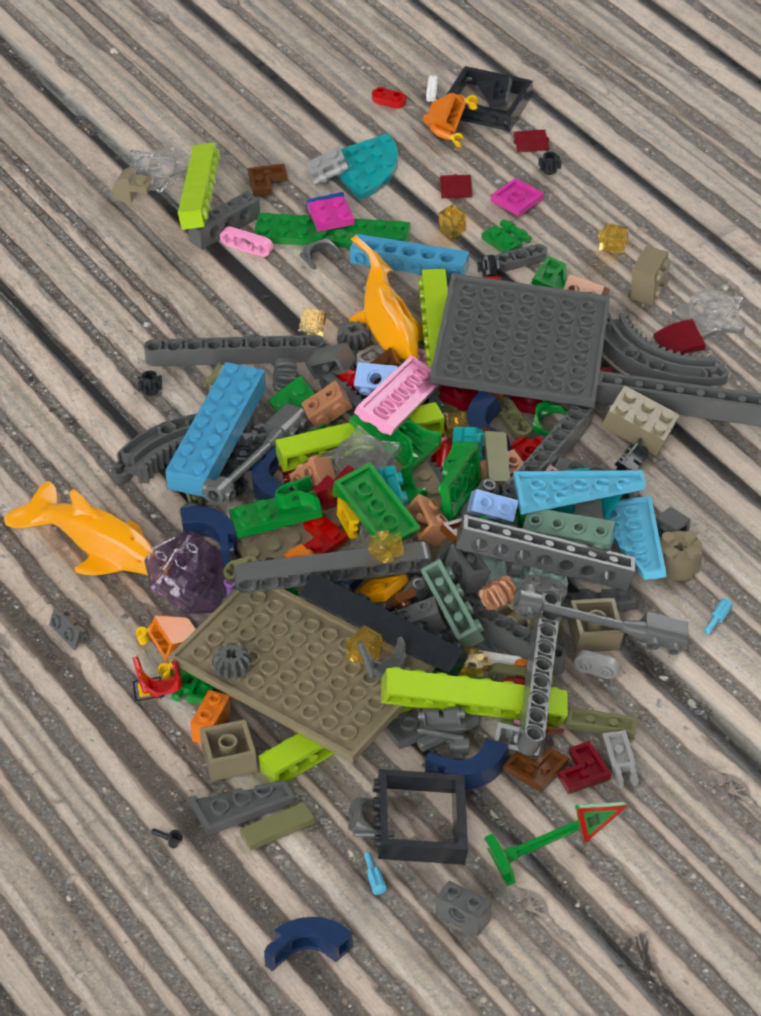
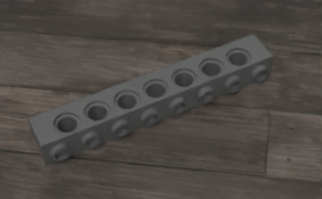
M468 515L463 516L457 532L456 549L569 576L570 578L589 581L594 584L609 586L614 589L627 591L635 573V557Z

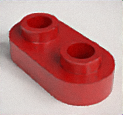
M377 87L372 91V101L376 104L398 109L406 105V95L400 91Z

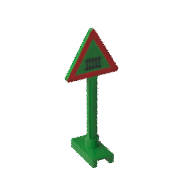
M625 802L576 805L577 821L519 846H512L505 850L502 849L493 833L484 838L489 846L487 849L506 886L516 883L510 863L519 860L518 857L571 835L578 830L581 832L583 841L587 842L620 814L627 805Z

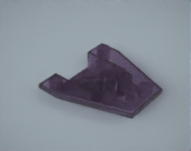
M189 529L154 546L146 556L144 563L151 589L186 614L213 613L222 604V599L225 598V576L223 571L226 565H222L221 550L206 541L200 534Z

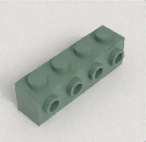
M551 510L527 513L523 525L524 530L608 551L612 549L616 532L615 521Z
M439 559L420 569L457 640L465 647L464 651L484 641L481 634L484 629L478 619L473 620L471 614L475 612L469 601L464 603L462 597L465 594L459 583L455 585L452 581L456 577L450 566L445 568Z

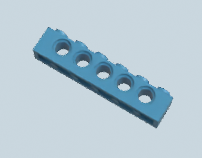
M356 234L358 238L377 252L396 271L422 275V270L445 269L446 279H451L452 273L466 275L469 268L468 251ZM352 242L350 247V263L371 266L368 255Z

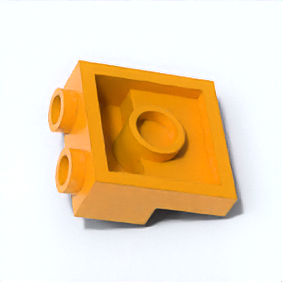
M406 574L373 578L354 593L358 594V592L367 595L370 598V602L374 604L377 601L382 603L387 601L392 595L401 592L402 587L409 580Z

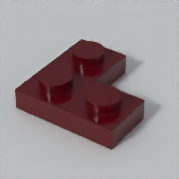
M590 741L570 747L569 756L576 766L558 772V779L568 794L611 779L610 770Z

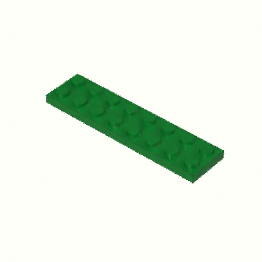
M259 213L254 234L270 239L273 244L306 246L319 240L330 239L337 248H350L352 245L351 238L356 234L408 242L410 222L360 218L355 219V225L318 232L311 216Z

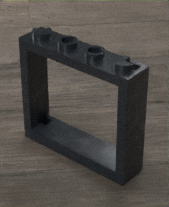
M464 66L447 94L455 93L460 95L466 84L477 85V81L510 75ZM510 76L512 79L510 93L518 94L509 111L477 105V109L471 110L468 104H466L460 121L511 131L532 97L533 80Z
M379 769L378 777L373 778L372 792L376 793V797L373 798V811H377V815H374L373 830H377V834L374 835L373 846L378 847V859L465 865L468 853L464 775ZM387 789L451 793L454 843L388 839Z

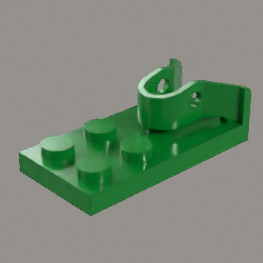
M357 414L350 418L349 424L403 466L407 465L413 453L416 454L418 458L412 468V472L441 448L442 434L440 431L437 433L424 429L409 418L391 436L380 432L370 422H364Z
M455 441L447 459L444 460L443 482L439 484V495L442 497L441 511L448 522L457 518L462 507L469 499L471 491H474L482 480L478 443Z
M371 462L334 481L333 497H338L348 504L380 547L397 545L420 532L421 527Z
M305 475L306 477L280 486L275 492V498L258 500L252 504L238 505L235 508L229 509L237 538L321 518L322 512L319 498L312 491L313 487L310 476ZM291 486L295 487L293 491H289Z

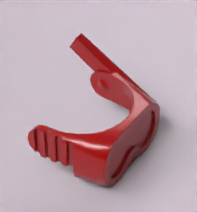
M132 657L144 694L149 693L152 697H159L175 693L182 688V676L176 660H172V668L175 672L172 678L168 680H155L145 674L139 657Z

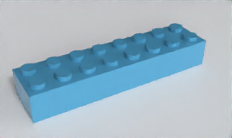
M225 363L166 468L167 489L205 497L202 494L203 483L208 478L216 480L219 477L266 390L265 370L235 363Z

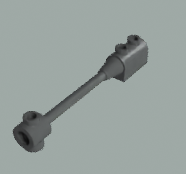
M288 403L284 405L266 422V439L260 448L227 478L220 476L216 480L209 478L205 480L202 486V494L205 495L206 500L215 506L221 505L225 500L233 501L236 494L233 484L264 454L276 447L275 440L299 435L300 430L306 431L309 428L310 420L306 412L302 408Z
M489 478L482 479L476 487L478 490L497 495L500 492L499 485ZM469 499L462 507L459 518H462L464 515H472L466 513ZM447 540L433 559V562L439 559L443 562L451 544L454 543ZM422 575L421 578L413 577L403 590L414 587L417 594L411 600V603L414 604L426 598L430 592V587Z
M532 584L519 586L513 597L512 609L513 611L520 612L522 619H532L540 611L554 613L619 629L621 632L638 639L639 642L646 643V648L649 650H657L660 647L667 648L669 655H678L684 651L688 643L687 621L651 612H646L639 621H620L543 602L542 594L537 593V588Z

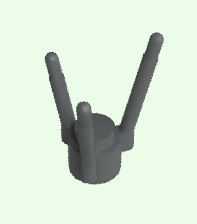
M421 728L417 729L418 733L449 739L443 742V744H449V753H454V755L447 756L446 758L463 760V755L469 754L468 736L453 735Z

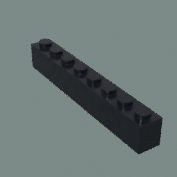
M314 572L312 573L300 593L304 600L394 647L397 645V638L402 637L406 645L405 653L427 663L440 673L458 676L469 657L464 651V646L455 641H452V643L445 641L446 637L436 631H433V633L426 631V627L417 621L412 624L407 621L408 618L398 611L395 614L389 612V608L378 601L376 604L370 602V598L361 592H358V594L351 592L352 588L342 582L339 585L334 583V579L325 573H322L321 576Z

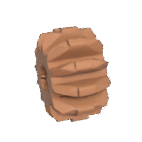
M501 576L483 586L478 594L480 601L487 610H495L513 600L517 589L509 576Z

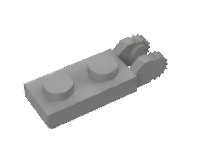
M626 730L602 733V740L617 787L622 788L624 786L622 772H629L630 783L632 786H637L636 763Z

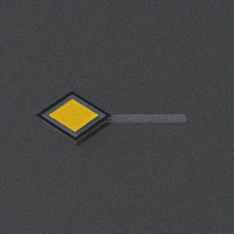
M161 676L153 677L152 679L161 680ZM139 680L132 681L135 703L162 699L195 715V710L164 695L152 697L149 693L144 694Z

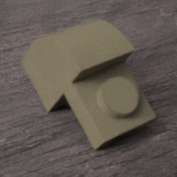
M136 168L124 169L113 185V200L131 203L137 193L148 194L154 185V177L136 174Z

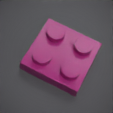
M514 178L490 196L491 202L517 216H521L544 200L543 192L517 178Z
M344 196L307 203L308 211L318 232L355 225V218Z

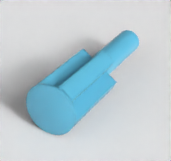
M726 598L721 599L712 612V620L705 628V634L709 635L717 623H722L733 607L730 600Z
M366 852L364 857L368 866L367 876L372 892L375 895H381L386 892L387 887L380 868L375 867L371 852Z

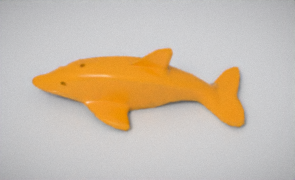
M355 235L351 240L360 250L368 255L371 268L365 288L364 308L351 316L349 323L351 320L353 322L360 321V324L366 323L383 350L386 351L390 347L394 349L400 362H405L411 355L418 359V342L424 339L423 326L411 315L403 299L390 286L387 274L391 275L394 273V270L377 252Z
M47 481L39 487L29 504L11 510L4 517L5 524L12 528H29L47 524H54L61 528L89 556L86 561L74 567L76 573L104 575L124 570L153 577H168L171 575L170 567L157 555L137 523L131 520L125 523L104 510L91 507L75 489L69 493L72 504H57V490L52 482Z

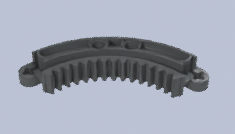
M608 311L602 352L624 372L633 376L703 386H722L728 382V370L722 366H715L716 359L711 354H709L708 358L704 354H701L700 357H697L696 354L689 357L688 353L681 355L680 351L675 354L672 349L665 351L666 347L659 348V344L653 345L652 340L647 341V337H642L641 332L638 333V329L634 328V324L629 319V314L619 313V319H612Z
M197 413L162 422L130 440L117 452L118 461L111 469L112 480L117 484H125L135 475L138 476L139 483H149V478H153L154 473H159V468L164 469V464L169 465ZM252 414L235 446H253V443L264 444L266 425L256 423L255 415Z

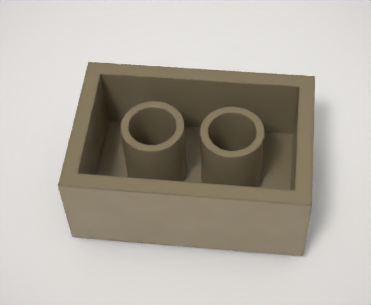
M624 386L609 409L601 427L633 444H636L641 438L642 440L639 442V445L646 447L649 453L657 456L680 415L635 390Z

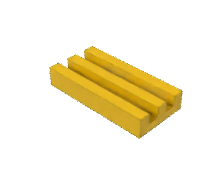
M338 498L336 514L350 539L357 538L358 534L356 531H358L357 524H359V519L348 504Z

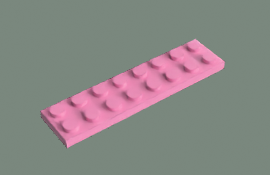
M411 355L357 406L354 413L364 422H370L376 426L380 432L391 436L440 385L429 383L432 368Z

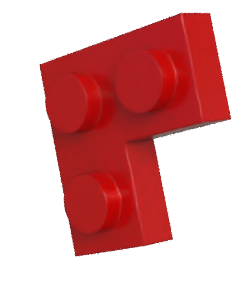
M323 514L321 518L303 523V529L314 537L303 546L306 549L312 550L314 554L334 552L349 541L347 533Z

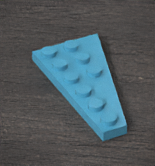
M643 470L515 471L513 474L521 515L645 490L646 488Z
M651 496L619 500L609 520L615 521L614 544L624 555L635 557V569L644 580H656L666 577Z

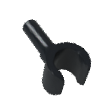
M153 828L151 834L167 840L168 846L173 849L178 846V841H182L183 834L179 830L165 833Z

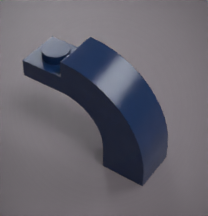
M479 391L468 407L467 422L469 427L481 428L486 426L490 431L500 432L490 426L492 420L502 410L498 398L488 392ZM506 435L507 450L510 451L511 444L508 435Z
M272 448L268 455L264 456L263 460H258L252 466L253 493L257 500L275 498L276 490L286 484L273 478L281 466L276 456V448ZM293 486L289 488V491H293Z
M203 506L181 507L184 538L205 536L214 539L221 549L222 565L224 566L230 562V556L235 555L234 548L238 546L236 530L232 521L225 514L213 508Z
M486 739L479 753L465 760H453L428 752L425 758V772L464 775L465 790L479 788L492 782L501 774L503 765L508 761V745Z
M303 917L291 920L274 930L275 942L268 944L264 951L265 966L274 971L295 952L307 949L322 952L334 962H337L353 948L352 932L340 923L322 917Z

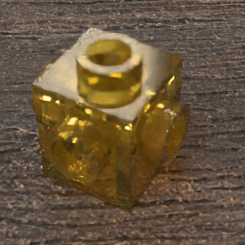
M606 223L603 230H600L597 240L600 242V250L622 254L628 243V227Z
M381 530L376 532V536L370 537L371 542H368L370 556L373 555V559L380 560V563L393 562V557L404 556L401 533H389V530Z
M465 648V653L469 657L458 676H484V671H488V657H483V651L479 652L478 648ZM473 661L476 663V665L474 667H470L468 663Z

